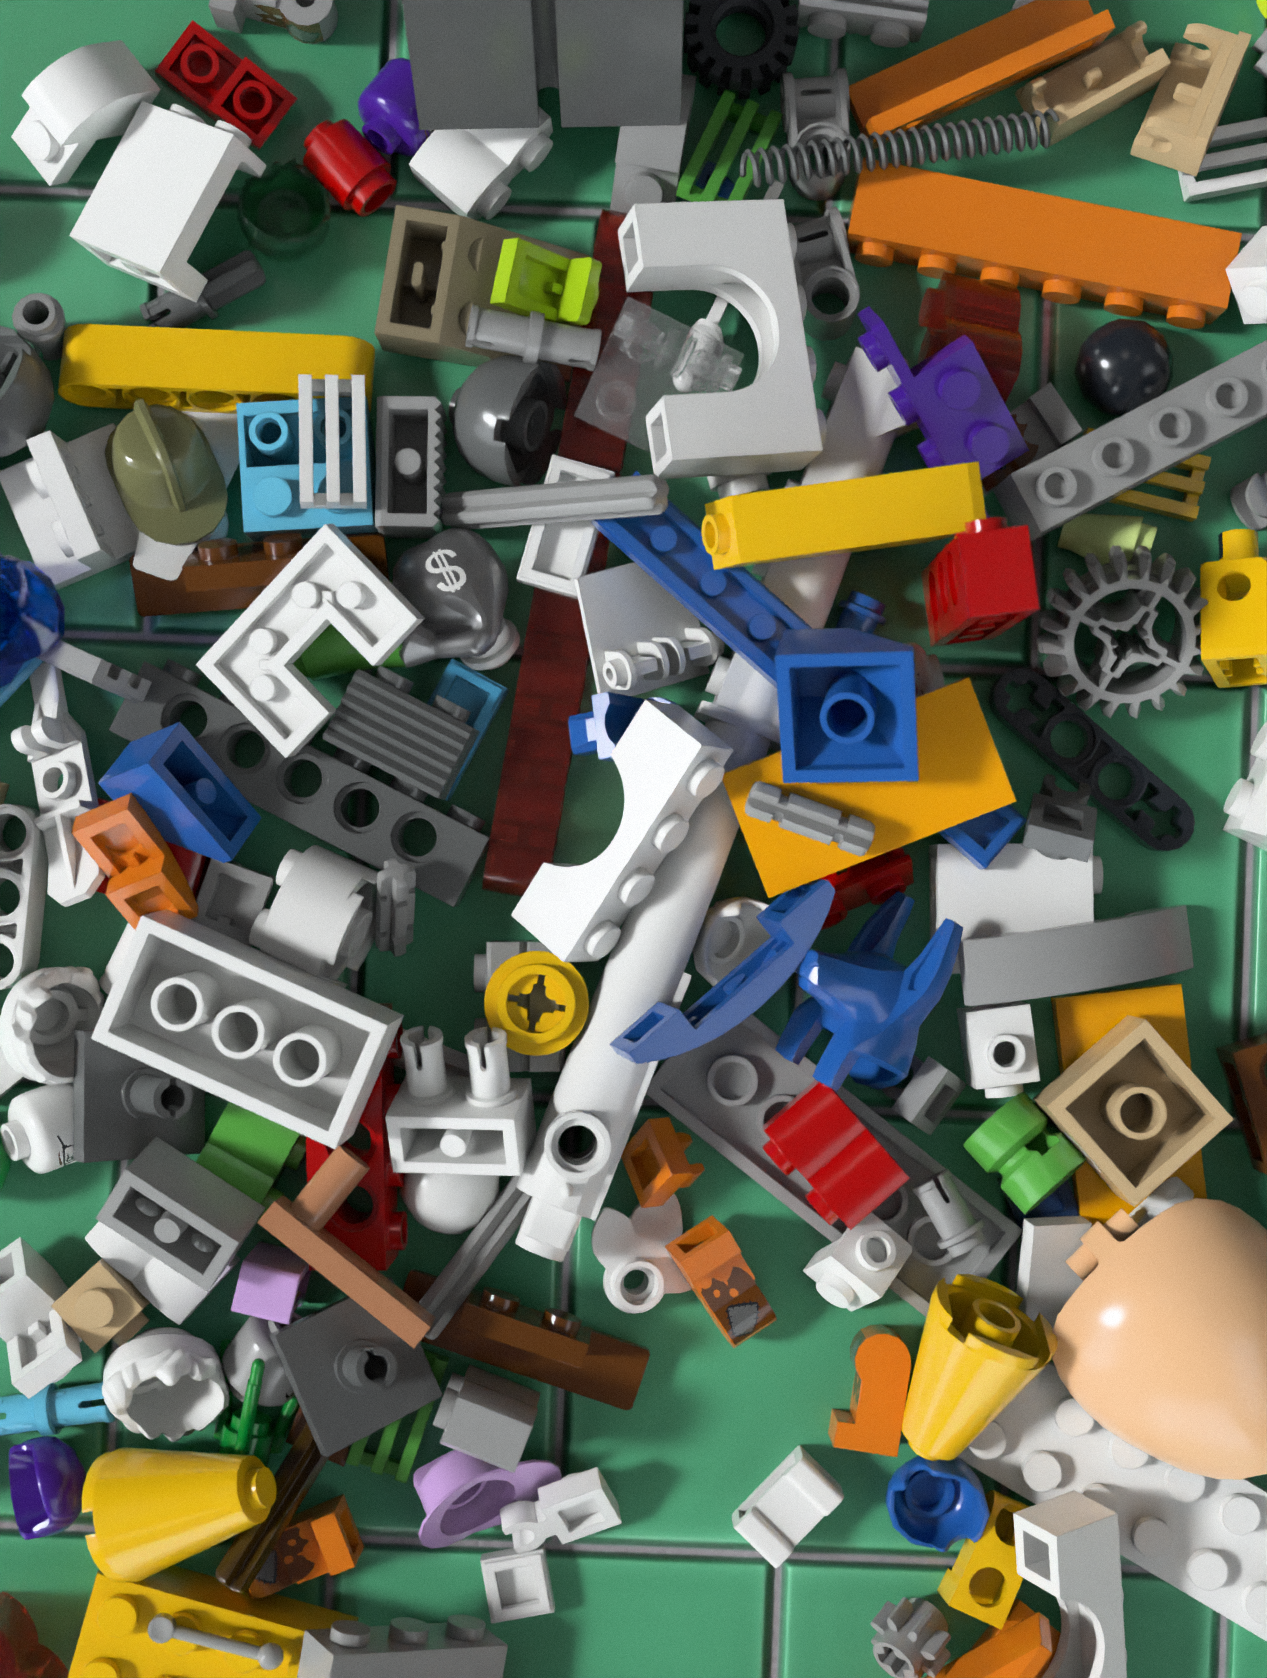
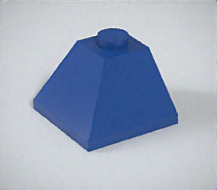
M853 628L784 630L775 653L783 783L918 781L919 758L914 647Z

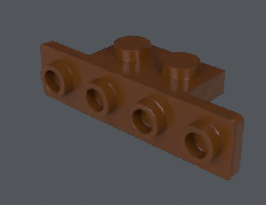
M379 532L345 535L390 581L385 536ZM281 533L265 537L262 542L237 543V540L232 538L207 540L198 544V547H195L182 566L181 574L174 581L165 580L137 570L133 566L134 552L129 559L137 612L140 616L146 617L248 608L311 538H302V535L298 533Z
M413 1269L409 1272L402 1291L419 1303L438 1276ZM485 1287L483 1292L473 1289L437 1338L432 1340L424 1336L420 1340L623 1410L632 1409L650 1357L647 1347L581 1325L582 1320L571 1313L555 1308H545V1311L541 1312L520 1305L521 1299L517 1296L492 1287Z

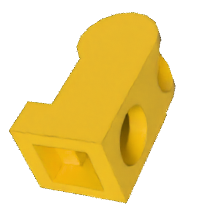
M990 1490L985 1495L990 1517L982 1537L975 1543L971 1539H965L953 1568L947 1569L937 1591L948 1606L1002 1630L1023 1581V1577L1017 1574L1013 1513L1030 1506L995 1490Z

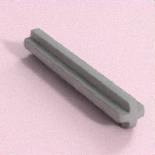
M650 474L450 492L442 498L443 510L440 514V519L445 526H451V528L482 529L659 515L668 507L667 495L669 487L665 480H660L658 476Z

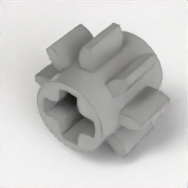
M903 1597L897 1606L887 1601L870 1623L877 1631L871 1640L874 1645V1657L878 1664L894 1678H921L924 1673L935 1678L951 1656L950 1652L945 1648L951 1639L950 1634L947 1633V1621L933 1604L924 1599L911 1598L908 1600L906 1597Z

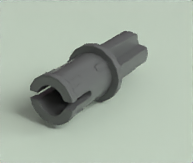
M244 250L202 273L208 279V282L197 302L168 291L148 303L144 302L139 307L144 320L150 319L154 321L171 312L168 316L152 323L148 327L185 328L207 315L213 320L219 316L218 309L264 285L266 276L260 262L250 250Z

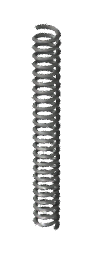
M1048 108L1044 114L1039 110H1035L1032 115L1024 111L1019 117L1013 113L1007 118L998 115L994 121L990 117H985L982 122L974 118L969 124L961 120L957 126L949 121L945 127L936 123L932 129L923 125L919 131L915 127L909 128L907 132L899 128L894 135L889 130H886L882 136L877 132H873L869 138L861 133L856 140L850 135L844 141L835 137L831 144L823 138L818 145L810 140L806 147L802 143L797 142L793 149L786 143L780 150L772 145L768 152L759 147L755 154L751 150L746 149L741 157L740 177L746 176L747 157L749 156L753 167V182L759 188L761 185L759 160L760 155H762L765 162L766 182L772 186L774 183L772 168L774 152L778 161L779 181L784 185L787 180L784 163L787 150L791 160V177L797 183L799 180L797 154L798 149H800L803 156L804 177L809 181L812 178L810 150L812 147L816 155V173L822 180L825 175L822 157L825 145L828 151L829 173L834 178L838 170L835 156L836 144L839 145L841 150L842 172L847 176L850 172V161L847 151L849 142H851L854 149V169L860 174L863 170L860 151L862 140L866 146L867 169L872 173L875 169V155L872 147L874 138L879 145V165L885 171L888 167V156L885 146L887 137L891 141V162L893 167L897 169L901 163L898 146L899 135L902 136L904 141V162L910 167L913 163V151L910 142L912 133L916 137V159L922 166L926 160L923 142L924 132H927L929 137V159L935 164L938 160V146L935 138L937 130L941 134L940 148L942 159L948 162L951 157L948 130L950 128L954 133V156L960 160L963 156L961 127H964L966 130V153L972 159L976 153L975 137L972 131L974 125H977L979 129V154L985 157L988 153V138L985 130L987 123L991 126V151L996 156L1000 152L1001 140L997 126L999 122H1002L1003 148L1009 154L1013 149L1011 120H1014L1016 123V148L1022 152L1026 145L1025 131L1022 124L1024 118L1028 120V146L1033 151L1038 146L1035 118H1040L1039 138L1041 145L1046 149L1051 140L1047 117L1052 115L1055 122L1060 121V118L1053 109Z

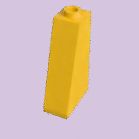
M979 462L728 496L705 504L706 516L702 522V539L706 551L712 555L714 570L921 544L954 537L956 533L965 531V523L986 518Z

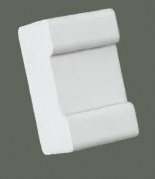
M798 1445L733 1512V1528L774 1568H777L793 1552L794 1547L824 1516L829 1515L842 1502L845 1496L841 1485Z

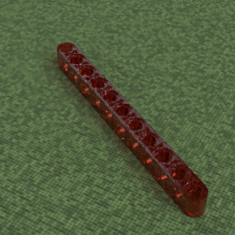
M602 209L593 253V259L602 263L598 282L599 297L592 311L590 322L587 325H581L582 328L601 330L599 354L593 372L586 371L584 368L573 367L558 456L613 471L616 478L622 476L654 291H626L618 229L628 213ZM600 531L587 574L605 570L610 540ZM534 587L482 886L483 891L518 897L524 895L544 862H554L573 754L568 719L569 716L580 714L590 658L578 599Z

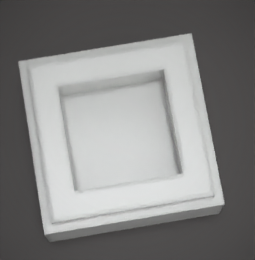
M544 1543L538 1548L524 1553H516L515 1549L511 1548L481 1555L480 1562L491 1624L554 1613L555 1602Z

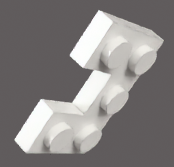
M324 524L196 665L285 758L295 756L336 711V708L293 665L329 624L332 623L372 666L381 665L425 618L334 524Z

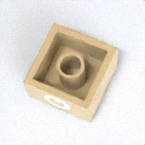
M1127 1015L1032 1099L1058 1130L1087 1159L1086 1162L1114 1194L1133 1207L1138 1205L1234 1120L1146 1019Z

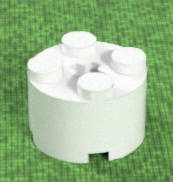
M318 845L309 847L304 853L295 849L289 850L276 874V884L281 887L271 909H263L254 921L249 935V943L260 948L261 952L345 988L348 984L337 980L346 967L358 971L375 940L376 882L378 872Z

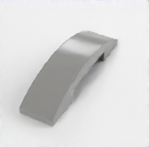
M1174 905L1125 913V916L1041 930L1008 932L961 940L958 949L965 1006L1028 1000L1106 988L1157 978L1194 967L1186 905Z

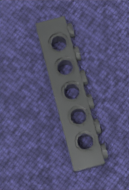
M167 659L163 669L148 662H143L137 675L152 682L143 703L138 701L137 704L124 699L109 728L110 731L132 742L178 723L181 714L186 708L200 704L207 714V726L203 733L194 739L248 802L381 870H384V862L390 858H397L400 864L410 863L416 872V888L453 907L460 905L493 840L481 833L486 821L451 804L447 814L424 804L428 795L427 792L396 776L393 777L390 785L371 777L367 773L372 764L339 747H337L332 757L311 746L315 735L295 756L285 758L223 693L220 698H217L198 688L197 686L203 677L202 675L170 659ZM257 733L264 742V756L254 767L244 768L237 761L235 754L236 745L243 736ZM314 762L321 771L322 783L315 794L302 798L296 794L292 787V774L300 764ZM360 791L372 792L379 802V814L376 820L365 827L356 826L350 820L347 811L350 799ZM419 819H425L434 826L437 841L431 852L418 857L407 850L403 837L410 823Z

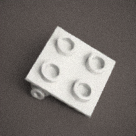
M635 562L574 578L598 694L613 692L635 696L709 673L708 665L714 664L717 656L723 654L724 641L714 632L700 627L699 619Z

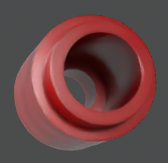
M330 119L318 124L306 137L303 146L307 151L303 158V165L345 210L354 209L360 217H366L380 208L395 190L397 181L390 174L391 165L348 119H342L335 123Z

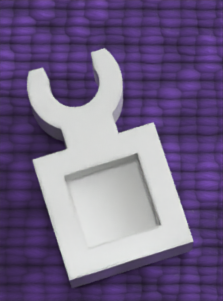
M598 1467L581 1473L569 1474L559 1481L537 1488L539 1500L536 1502L517 1501L507 1504L500 1509L502 1531L505 1535L512 1533L516 1553L532 1551L541 1546L546 1538L557 1535L563 1545L622 1523L618 1502Z

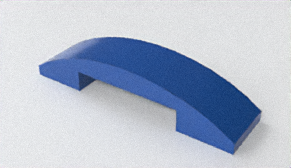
M817 879L781 894L756 916L771 936L683 1014L679 1009L658 1001L614 1039L610 1046L618 1055L636 1064L654 1062L698 1048L740 1024L780 989L806 956L828 915L836 891L828 880Z

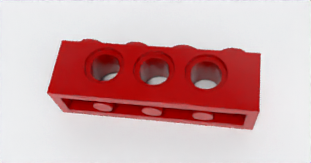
M991 517L965 523V531L956 533L954 535L955 538L950 543L945 544V548L937 553L933 561L921 572L931 647L994 639L1039 609L1028 525L1008 527L1006 517Z
M378 1003L392 1010V1003ZM402 1022L359 1120V1123L363 1124L370 1132L371 1147L364 1150L357 1149L349 1144L347 1140L341 1144L354 1152L370 1167L356 1186L364 1188L370 1194L373 1200V1210L370 1212L357 1211L350 1206L346 1198L324 1226L326 1230L377 1271H386L399 1255V1250L406 1249L408 1239L407 1214L405 1211H398L397 1187L404 1186L405 1173L393 1172L385 1118L401 1084H394V1064L392 1059H400L402 1056L403 1048L400 1042V1037L403 1034ZM306 1136L308 1183L335 1149ZM309 1265V1270H316Z

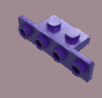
M869 306L857 313L867 331L858 337V341L877 372L887 367L897 386L888 392V396L907 427L917 422L926 439L917 445V448L928 468L979 462L981 479L1029 451L974 343L966 335H963L909 369L883 320ZM985 509L986 518H990Z

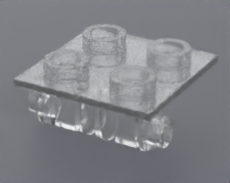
M627 297L574 416L650 453L645 417L663 395L732 391L742 371L739 365L744 354L643 303Z

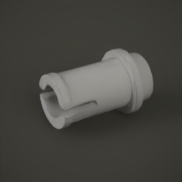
M33 293L20 299L15 305L12 314L13 326L18 334L29 342L38 355L42 352L44 360L50 361L61 358L66 320L64 310L58 300L44 293Z
M946 1169L929 1177V1182H920L912 1190L919 1197L941 1237L937 1242L939 1248H947L951 1257L954 1258L974 1249L986 1240L981 1231L985 1223L982 1218L975 1219L951 1178L952 1174L949 1169Z

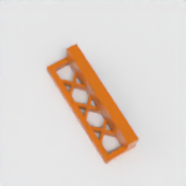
M1034 0L850 85V109L860 133L865 134L868 138L873 132H877L882 136L886 130H889L894 135L899 128L905 132L911 127L919 129L923 125H928L1098 47L1114 30L1115 25L1108 9L1094 15L1088 0ZM889 137L886 138L885 144L890 142ZM875 138L872 146L873 149L879 147Z

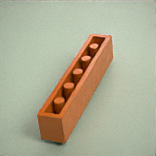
M866 158L862 159L863 170L856 178L846 228L850 253H854L855 259L860 263L875 267H889L893 261L918 266V273L935 279H952L955 277V274L979 278L981 286L1001 292L1015 291L1018 286L1042 291L1041 296L1044 299L1060 304H1076L1080 299L1104 303L1105 311L1120 316H1139L1142 314V311L1167 316L1166 322L1168 324L1186 329H1199L1204 327L1205 324H1212L1228 307L1231 285L1225 269L1238 255L1242 233L903 165L896 169L892 163H888V167L884 171L880 168L878 160H875V169L871 173L867 169Z

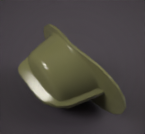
M143 398L135 401L133 411L128 413L109 435L104 451L108 471L125 510L137 529L156 542L175 546L198 542L216 529L225 516L228 501L224 476L208 440L195 421L177 409L159 404L148 405Z

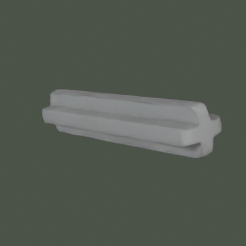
M512 1176L478 1225L475 1226L418 1303L436 1317L431 1328L424 1335L428 1339L433 1340L440 1335L522 1223L532 1196L516 1187L520 1176Z

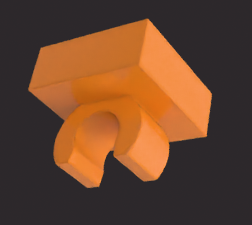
M669 1117L648 1119L626 1144L621 1155L641 1208L663 1206L678 1188L689 1187L705 1170L702 1163H688L684 1151L693 1140L689 1134L676 1133Z

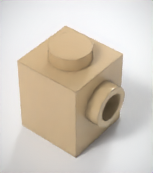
M103 1259L99 1260L51 1305L94 1353L98 1352L111 1339L119 1347L122 1346L150 1321L142 1312L150 1302L141 1294L132 1281L117 1272Z

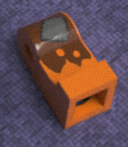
M713 1215L664 1246L718 1329L733 1348H736L777 1320L770 1304L754 1280L756 1278L741 1255L742 1251L730 1231Z
M882 1324L869 1325L862 1328L853 1337L850 1346V1359L856 1369L849 1411L832 1409L828 1435L833 1447L898 1457L911 1370V1355L901 1337L892 1328Z
M344 1494L297 1513L292 1517L247 1592L251 1599L274 1594L296 1582L300 1584L326 1573H330V1576H333L356 1566L364 1545Z

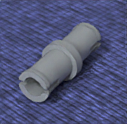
M472 304L465 347L472 348L473 346L523 356L524 363L536 364L537 359L584 368L586 371L593 372L599 354L601 330L544 320L545 314L531 311L530 316L526 317L481 308L479 305Z

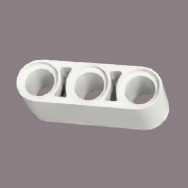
M0 804V885L9 879L16 884L20 892V901L14 912L7 914L0 908V943L10 949L14 958V965L7 977L0 976V990L13 988L23 977L37 971L40 958L49 865L44 833L34 824V818L40 816V811L32 807L15 804ZM17 816L26 827V837L20 848L12 851L6 846L2 832L7 821Z

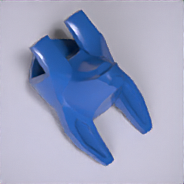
M899 891L889 897L865 922L849 946L848 951L839 954L810 950L795 970L798 974V985L810 994L811 997L799 1004L794 1010L775 1050L785 1059L799 1065L822 1029L833 1033L834 1035L822 1054L813 1077L837 1092L848 1073L855 1083L877 1090L894 1086L907 1077L916 1049L919 1026L940 1000L953 972L963 927L948 918L944 920L922 953L908 967L893 959L896 943L915 901Z

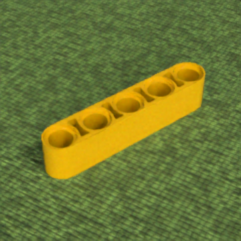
M76 324L64 330L58 394L68 402L86 407L134 409V402L143 398L148 405H166L178 411L237 414L236 403L299 400L298 374H312V379H325V375H338V379H351V375H365V396L368 400L370 413L375 348L366 340L345 335ZM313 396V399L325 398V396Z

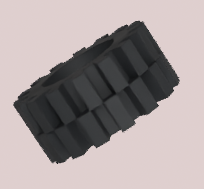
M690 0L689 12H686L683 40L684 53L688 54L687 65L693 74L698 70L700 73L699 83L706 89L712 83L717 85V95L722 96L724 90L739 91L738 100L749 99L752 89L757 88L760 96L769 92L771 82L775 80L778 84L780 83L781 73L787 72V67L792 65L795 56L800 27L797 26L799 14L796 4L790 6L789 0ZM734 13H746L754 16L762 24L765 31V41L762 46L754 53L745 56H737L727 52L722 48L716 36L717 27L724 18Z

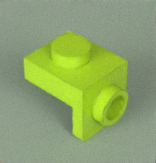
M521 238L503 239L490 304L521 316L529 317L531 311L544 313V320L572 326L587 325L590 322L592 311L599 297L598 282L602 263L591 257L568 259Z

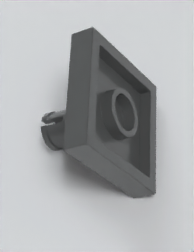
M95 1029L74 1030V1161L89 1163L135 1159L155 1137H158L184 1155L200 1154L205 1147V1090L91 1039Z
M386 1277L392 1283H394L392 1277ZM349 1296L269 1334L314 1440L323 1456L328 1457L443 1396L420 1342L415 1348L411 1347Z

